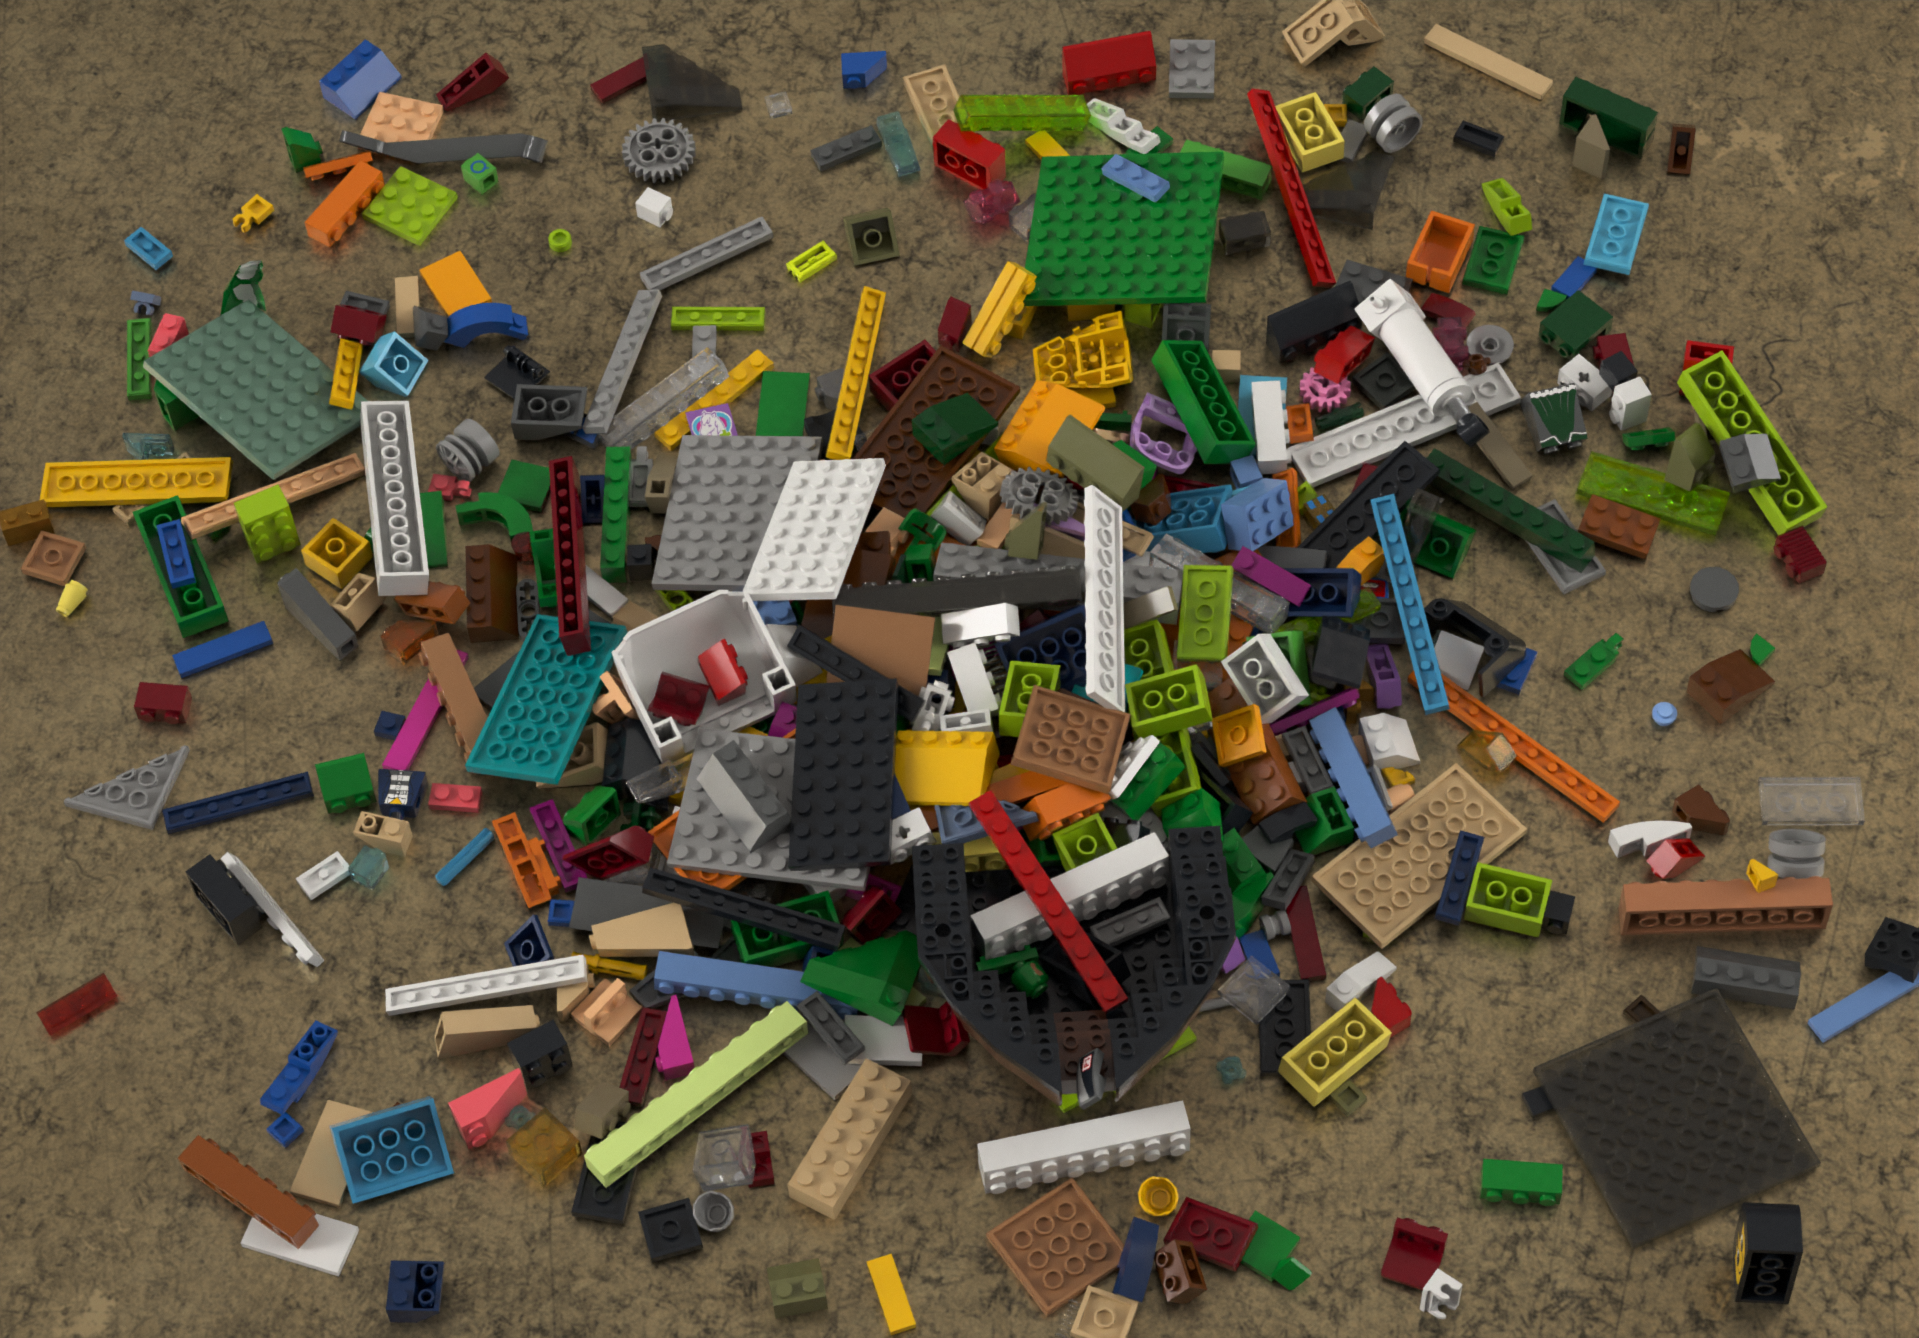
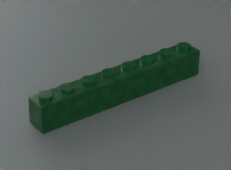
M1434 448L1428 455L1427 459L1440 470V474L1430 483L1434 487L1527 542L1539 547L1544 552L1580 573L1595 556L1594 541L1439 450Z

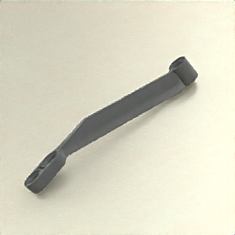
M342 130L339 142L417 164L465 161L477 153L485 159L522 157L542 163L548 143L545 139L522 133L386 143Z

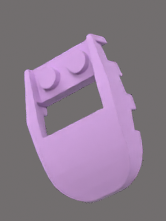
M1147 392L1131 425L1130 446L1157 466L1177 474H1183L1191 465L1197 448L1174 404ZM1143 417H1150L1155 421L1185 432L1182 450L1176 451L1168 443L1163 441L1155 442L1145 433L1140 432Z

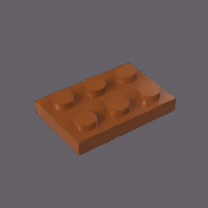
M1592 494L1578 532L1594 542L1646 560L1661 518Z

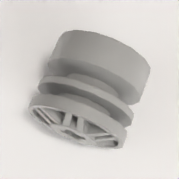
M465 419L454 429V435L448 434L444 440H441L436 445V451L444 465L460 480L471 482L475 475L481 473V466H489L499 457L500 452L494 439L480 424L472 419Z

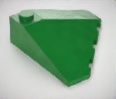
M905 930L898 932L896 936L886 939L881 937L865 942L863 946L853 949L848 947L837 952L835 951L832 955L823 958H812L809 960L800 982L893 1026L902 1013L920 967L917 935Z

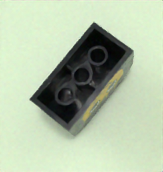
M1742 1203L1733 1243L1735 1302L1789 1304L1803 1254L1799 1205Z

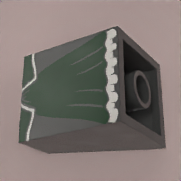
M1575 383L1529 392L1521 399L1520 407L1537 452L1544 451L1545 454L1558 452L1559 447L1567 446L1568 449L1578 448L1588 439Z

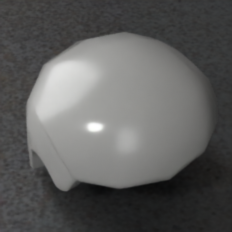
M707 1191L699 1195L693 1204V1216L697 1224L703 1229L711 1232H720L729 1227L734 1219V1205L726 1195L720 1192Z

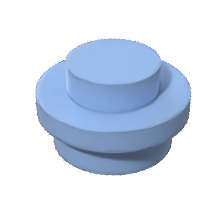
M1660 702L1653 707L1652 717L1658 725L1668 726L1676 720L1677 710L1668 702Z

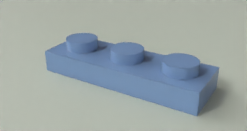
M1115 154L1101 168L1104 176L1155 203L1170 188L1169 181L1118 154Z

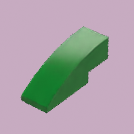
M442 491L420 493L428 568L447 567V533Z

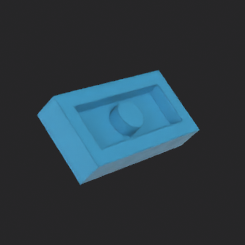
M142 227L124 240L125 245L155 270L173 257L170 249Z

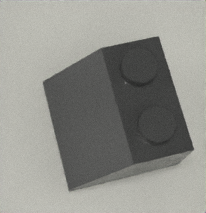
M1742 434L1720 441V451L1733 493L1781 480L1767 434Z

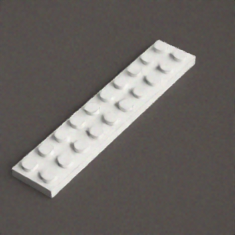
M1499 362L1488 366L1487 370L1482 374L1463 376L1472 390L1466 406L1469 407L1478 402L1487 416L1521 402V396ZM1419 394L1314 437V441L1301 442L1288 449H1291V460L1304 482L1308 481L1312 487H1316L1360 469L1363 464H1372L1389 457L1404 441L1413 447L1455 430L1458 427L1451 414L1442 417L1434 415Z
M1091 485L1085 488L1086 693L1087 696L1106 709L1125 712L1122 507Z

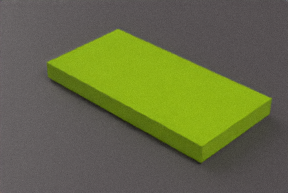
M1184 565L1177 646L1178 661L1221 662L1227 657L1233 566Z

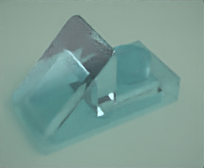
M123 433L122 435L127 451L136 460H149V455H173L174 446L170 434Z

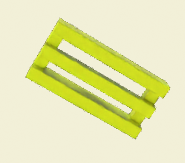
M821 241L786 263V267L789 271H792L794 277L797 276L798 281L801 283L836 261L837 254L824 241ZM822 250H825V251H823L822 253H820L819 255L814 256V255H816L817 253L821 252ZM806 260H808V262H806V263H804L803 265H801L800 267L796 268L798 265H800V264H802L803 262H805Z

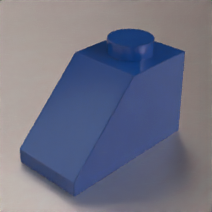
M886 51L841 53L843 89L865 88L887 69Z

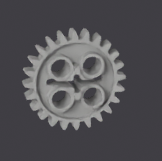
M653 118L652 124L645 120L643 127L637 124V131L629 130L630 136L624 137L625 143L622 144V157L625 167H629L630 173L635 172L636 178L643 175L644 181H647L649 177L652 178L653 183L656 182L657 178H661L663 183L665 182V177L674 180V174L682 176L681 169L689 170L688 164H693V157L696 156L693 135L689 134L688 128L682 129V123L674 126L673 119L669 123H665V118H662L661 122L657 123L656 119Z
M1028 467L1027 471L1019 468L1018 472L1012 470L1011 475L1007 474L1005 480L1002 481L1000 489L1001 502L1006 503L1005 508L1012 509L1011 514L1019 513V519H1022L1036 508L1034 503L1036 502L1040 486L1044 485L1039 505L1042 502L1047 503L1046 523L1051 526L1052 521L1059 525L1061 520L1067 522L1068 517L1072 518L1077 509L1079 496L1076 495L1077 490L1072 489V483L1066 484L1067 478L1059 479L1058 473L1051 475L1049 469L1042 472L1040 467L1036 471H1033L1031 467Z

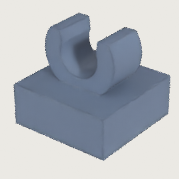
M132 291L130 300L137 301L134 306V312L140 314L141 308L145 305L147 307L146 315L152 316L154 312L153 305L160 306L161 296Z

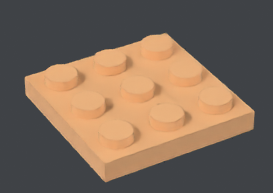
M379 92L360 135L386 143L431 140L444 112L443 105Z

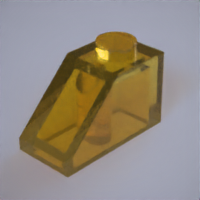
M1472 730L1457 745L1463 753L1489 771H1504L1517 757L1504 734L1499 732Z

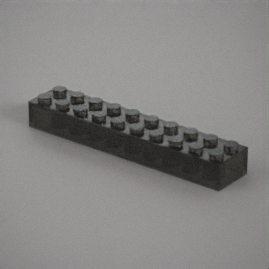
M1074 565L1060 566V570L1050 571L1049 567L1036 568L1034 573H1025V570L1019 569L1010 571V575H1000V572L985 573L986 577H976V574H963L961 579H951V576L936 577V581H926V578L911 579V583L905 584L901 580L887 581V585L877 586L876 582L862 583V587L852 588L851 584H843L837 598L832 599L833 619L836 605L930 617H941V614L1002 603L1018 606V610L1079 605L1084 603L1082 574L1080 569H1075Z

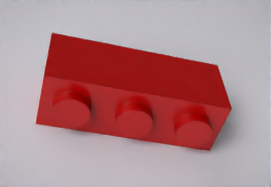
M1351 325L1344 332L1341 331L1336 339L1330 340L1323 350L1319 349L1314 358L1316 365L1313 372L1339 384L1370 356L1375 337Z

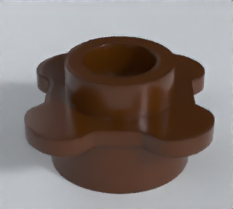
M1473 354L1467 361L1462 363V366L1468 368L1470 374L1479 375L1487 370V365L1491 363V359L1488 357L1484 358L1481 354Z

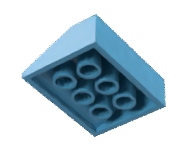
M1230 484L1170 493L1172 512L1157 525L1136 521L1135 517L1133 518L1136 527L1148 531L1154 536L1146 551L1172 558L1186 555L1195 556L1208 552L1217 553L1225 550L1227 545L1221 504L1232 498V486Z
M431 1096L329 1126L352 1204L454 1174L434 1099Z

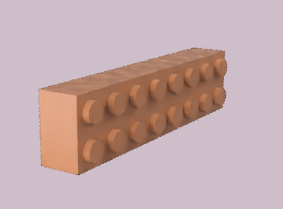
M1812 876L1806 879H1795L1794 877L1777 879L1775 887L1760 893L1756 891L1750 880L1733 879L1731 881L1710 879L1705 882L1684 880L1679 883L1657 881L1649 884L1631 882L1623 884L1618 912L1621 935L1826 929L1833 901L1830 879L1819 876Z

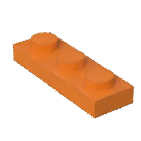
M365 151L303 167L306 178L311 177V180L324 178V173L333 171L334 175L347 171L346 167L354 166L360 160L367 164L373 160L370 151Z

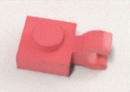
M433 474L428 492L442 491L443 500L452 501L453 496L470 498L472 489L469 488V481H458L455 476Z

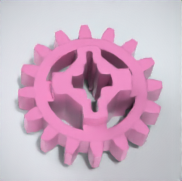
M1313 367L1310 368V374H1303V380H1300L1299 395L1303 397L1304 404L1310 402L1311 410L1316 406L1319 412L1326 408L1330 413L1332 407L1339 410L1341 403L1346 405L1347 397H1350L1351 382L1347 380V377L1337 384L1313 372Z

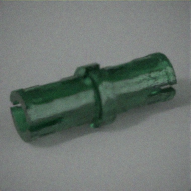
M1356 402L1344 408L1337 407L1334 408L1333 412L1315 417L1316 426H1320L1317 429L1321 432L1336 425L1343 426L1347 421L1363 417V407L1359 408L1361 403Z

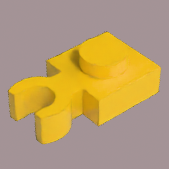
M256 194L241 207L242 214H238L233 218V224L237 227L240 223H244L241 225L243 233H246L250 230L253 222L259 225L274 212V207Z

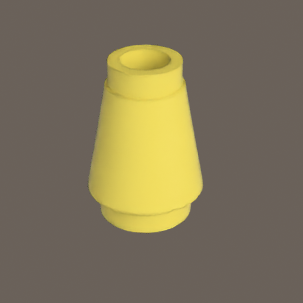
M71 580L64 587L56 611L65 617H69L87 597L86 592L88 589L81 583Z

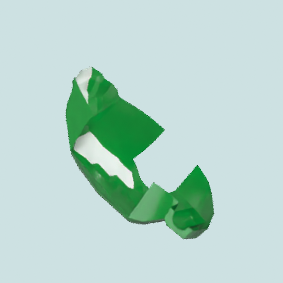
M261 260L249 261L240 265L235 271L223 293L221 315L248 299L259 309L266 311L264 296L258 285L263 277V263Z

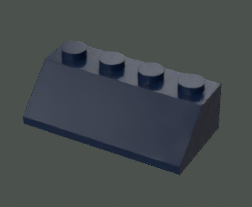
M1283 568L1311 585L1300 607L1258 584L1257 617H1323L1324 615L1327 617L1352 618L1360 600L1362 575L1354 568Z

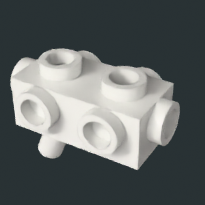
M935 680L934 684L928 683L927 688L922 686L919 697L926 700L916 720L909 723L913 725L912 731H941L940 716H943L945 711L951 712L955 698L951 697L952 691L948 690V684ZM934 694L941 696L940 703L933 702L932 696Z

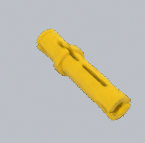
M573 951L571 955H584L589 971H592L594 974L600 972L642 980L647 976L648 965L600 957V954L593 956Z

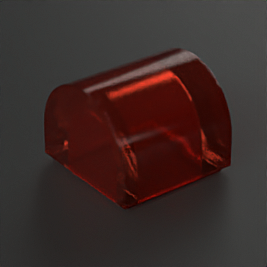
M521 532L515 535L511 546L518 561L524 565H533L534 559L530 532Z

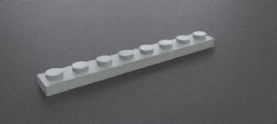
M659 289L638 290L582 426L585 434L607 433L662 298Z

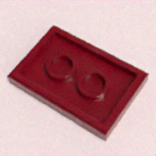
M1186 1197L1163 1242L1165 1245L1174 1239L1192 1242L1198 1258L1236 1272L1258 1229V1224Z

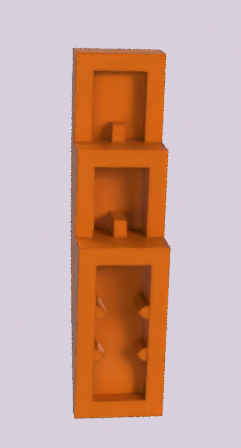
M514 812L493 820L492 825L528 909L551 901V895L516 813Z

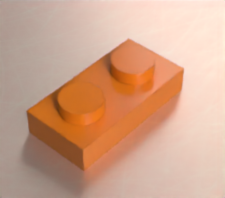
M1309 403L1286 406L1290 444L1314 441Z

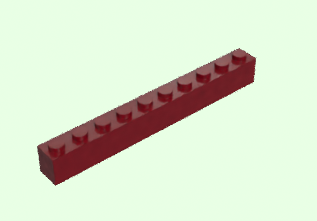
M568 456L550 460L549 473L559 638L567 656L591 651L580 476L573 457Z

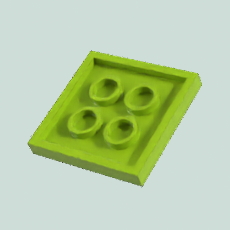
M400 166L364 210L362 216L364 220L420 246L458 199L457 192Z

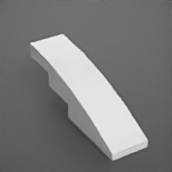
M1093 98L1078 110L1079 114L1096 128L1139 153L1146 154L1161 142L1158 134L1143 129L1140 121L1127 117L1124 109Z

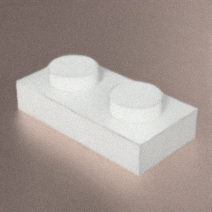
M337 851L297 877L296 881L308 898L313 900L353 872Z

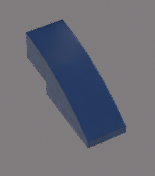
M1133 1217L1117 1266L1120 1270L1112 1293L1143 1302L1154 1261L1159 1225Z

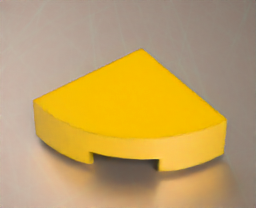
M1394 767L1381 769V774L1390 788L1398 784L1412 785L1415 783L1414 776L1408 771L1404 772L1394 769Z

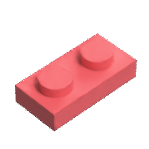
M432 783L428 803L429 809L479 813L482 788L481 786Z

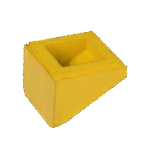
M1755 859L1749 861L1746 874L1756 891L1760 893L1775 887L1778 874Z

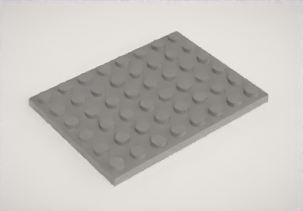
M682 435L652 580L653 590L743 591L793 462L820 461L823 448L822 437Z
M699 728L667 860L668 868H681L683 870L733 876L740 875L742 877L865 891L870 867L790 871L788 867L790 828L750 853L697 781V777L712 754L735 740L786 809L791 819L795 739Z

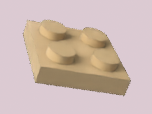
M1088 1285L1070 1331V1336L1074 1338H1127L1139 1302Z

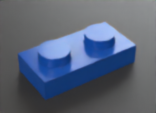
M1526 648V657L1496 687L1519 695L1537 657V651Z

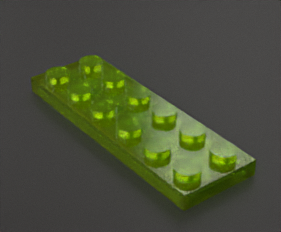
M1593 451L1590 453L1576 494L1591 498L1592 494L1656 516L1661 518V520L1714 536L1717 534L1730 497V492L1703 484L1697 485L1694 489L1688 491L1665 481L1666 473Z

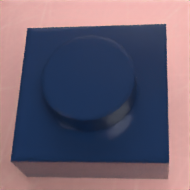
M381 711L374 729L375 736L395 740L406 721L405 716Z

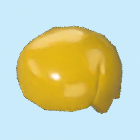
M1149 1177L1141 1184L1138 1192L1139 1204L1147 1214L1156 1217L1169 1215L1176 1208L1179 1199L1175 1185L1164 1177Z

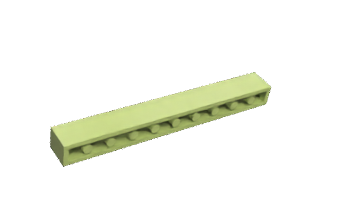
M788 1001L781 1006L774 1007L768 1016L761 1021L754 1022L747 1032L733 1038L727 1047L722 1051L712 1054L706 1063L695 1067L689 1073V1076L681 1082L674 1083L668 1092L661 1097L654 1098L647 1108L640 1113L633 1114L627 1123L620 1128L612 1130L602 1142L592 1145L584 1155L587 1168L606 1188L805 1037L808 1034L807 1021Z

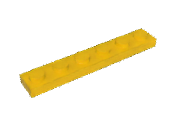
M757 349L654 432L655 438L670 451L674 450L681 444L682 435H692L685 412L725 403L729 405L763 377V371H771L774 368V362Z

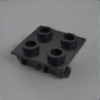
M508 345L503 351L505 358L484 379L515 400L517 384L538 385L550 371L515 346Z

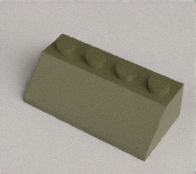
M1068 415L1048 446L1046 461L1084 489L1091 485L1095 486L1120 505L1123 512L1139 498L1145 467L1072 415Z

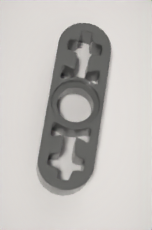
M532 579L521 580L516 586L518 631L523 643L528 633L527 624L532 625L536 615L540 614L538 586ZM527 588H530V599H526L525 591ZM531 607L536 611L531 616H525L522 614L523 610Z

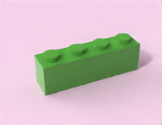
M1186 139L1180 153L1223 151L1224 164L1221 188L1256 199H1263L1272 179V165Z

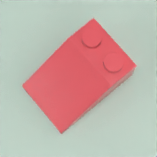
M519 1068L448 1103L455 1126L468 1150L473 1147H480L491 1139L527 1095Z

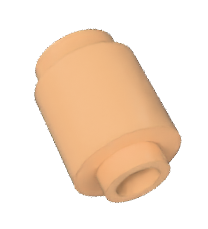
M1398 784L1387 789L1393 806L1392 809L1387 811L1388 815L1415 796L1409 784Z

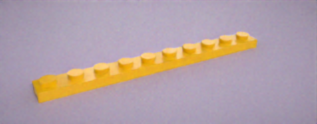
M867 286L863 287L826 452V457L833 460L851 459L886 292Z

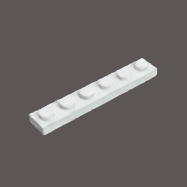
M227 852L220 858L228 869L227 873L231 877L235 876L240 881L243 887L241 890L245 894L250 893L257 902L256 908L269 916L267 919L268 923L274 929H280L283 933L281 936L283 941L290 947L294 946L298 951L296 956L305 965L310 963L318 967L324 961L321 955L244 863L235 855Z

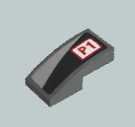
M1098 1048L1080 1057L1077 1066V1097L1079 1106L1083 1110L1102 1099L1107 1081L1106 1078L1099 1074L1105 1053Z

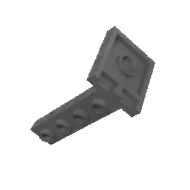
M1164 303L1162 340L1202 341L1209 353L1211 304Z

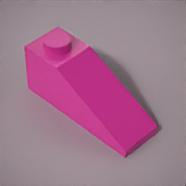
M677 995L671 996L658 1044L659 1057H655L658 1073L664 1072L666 1081L687 1076L695 1068Z

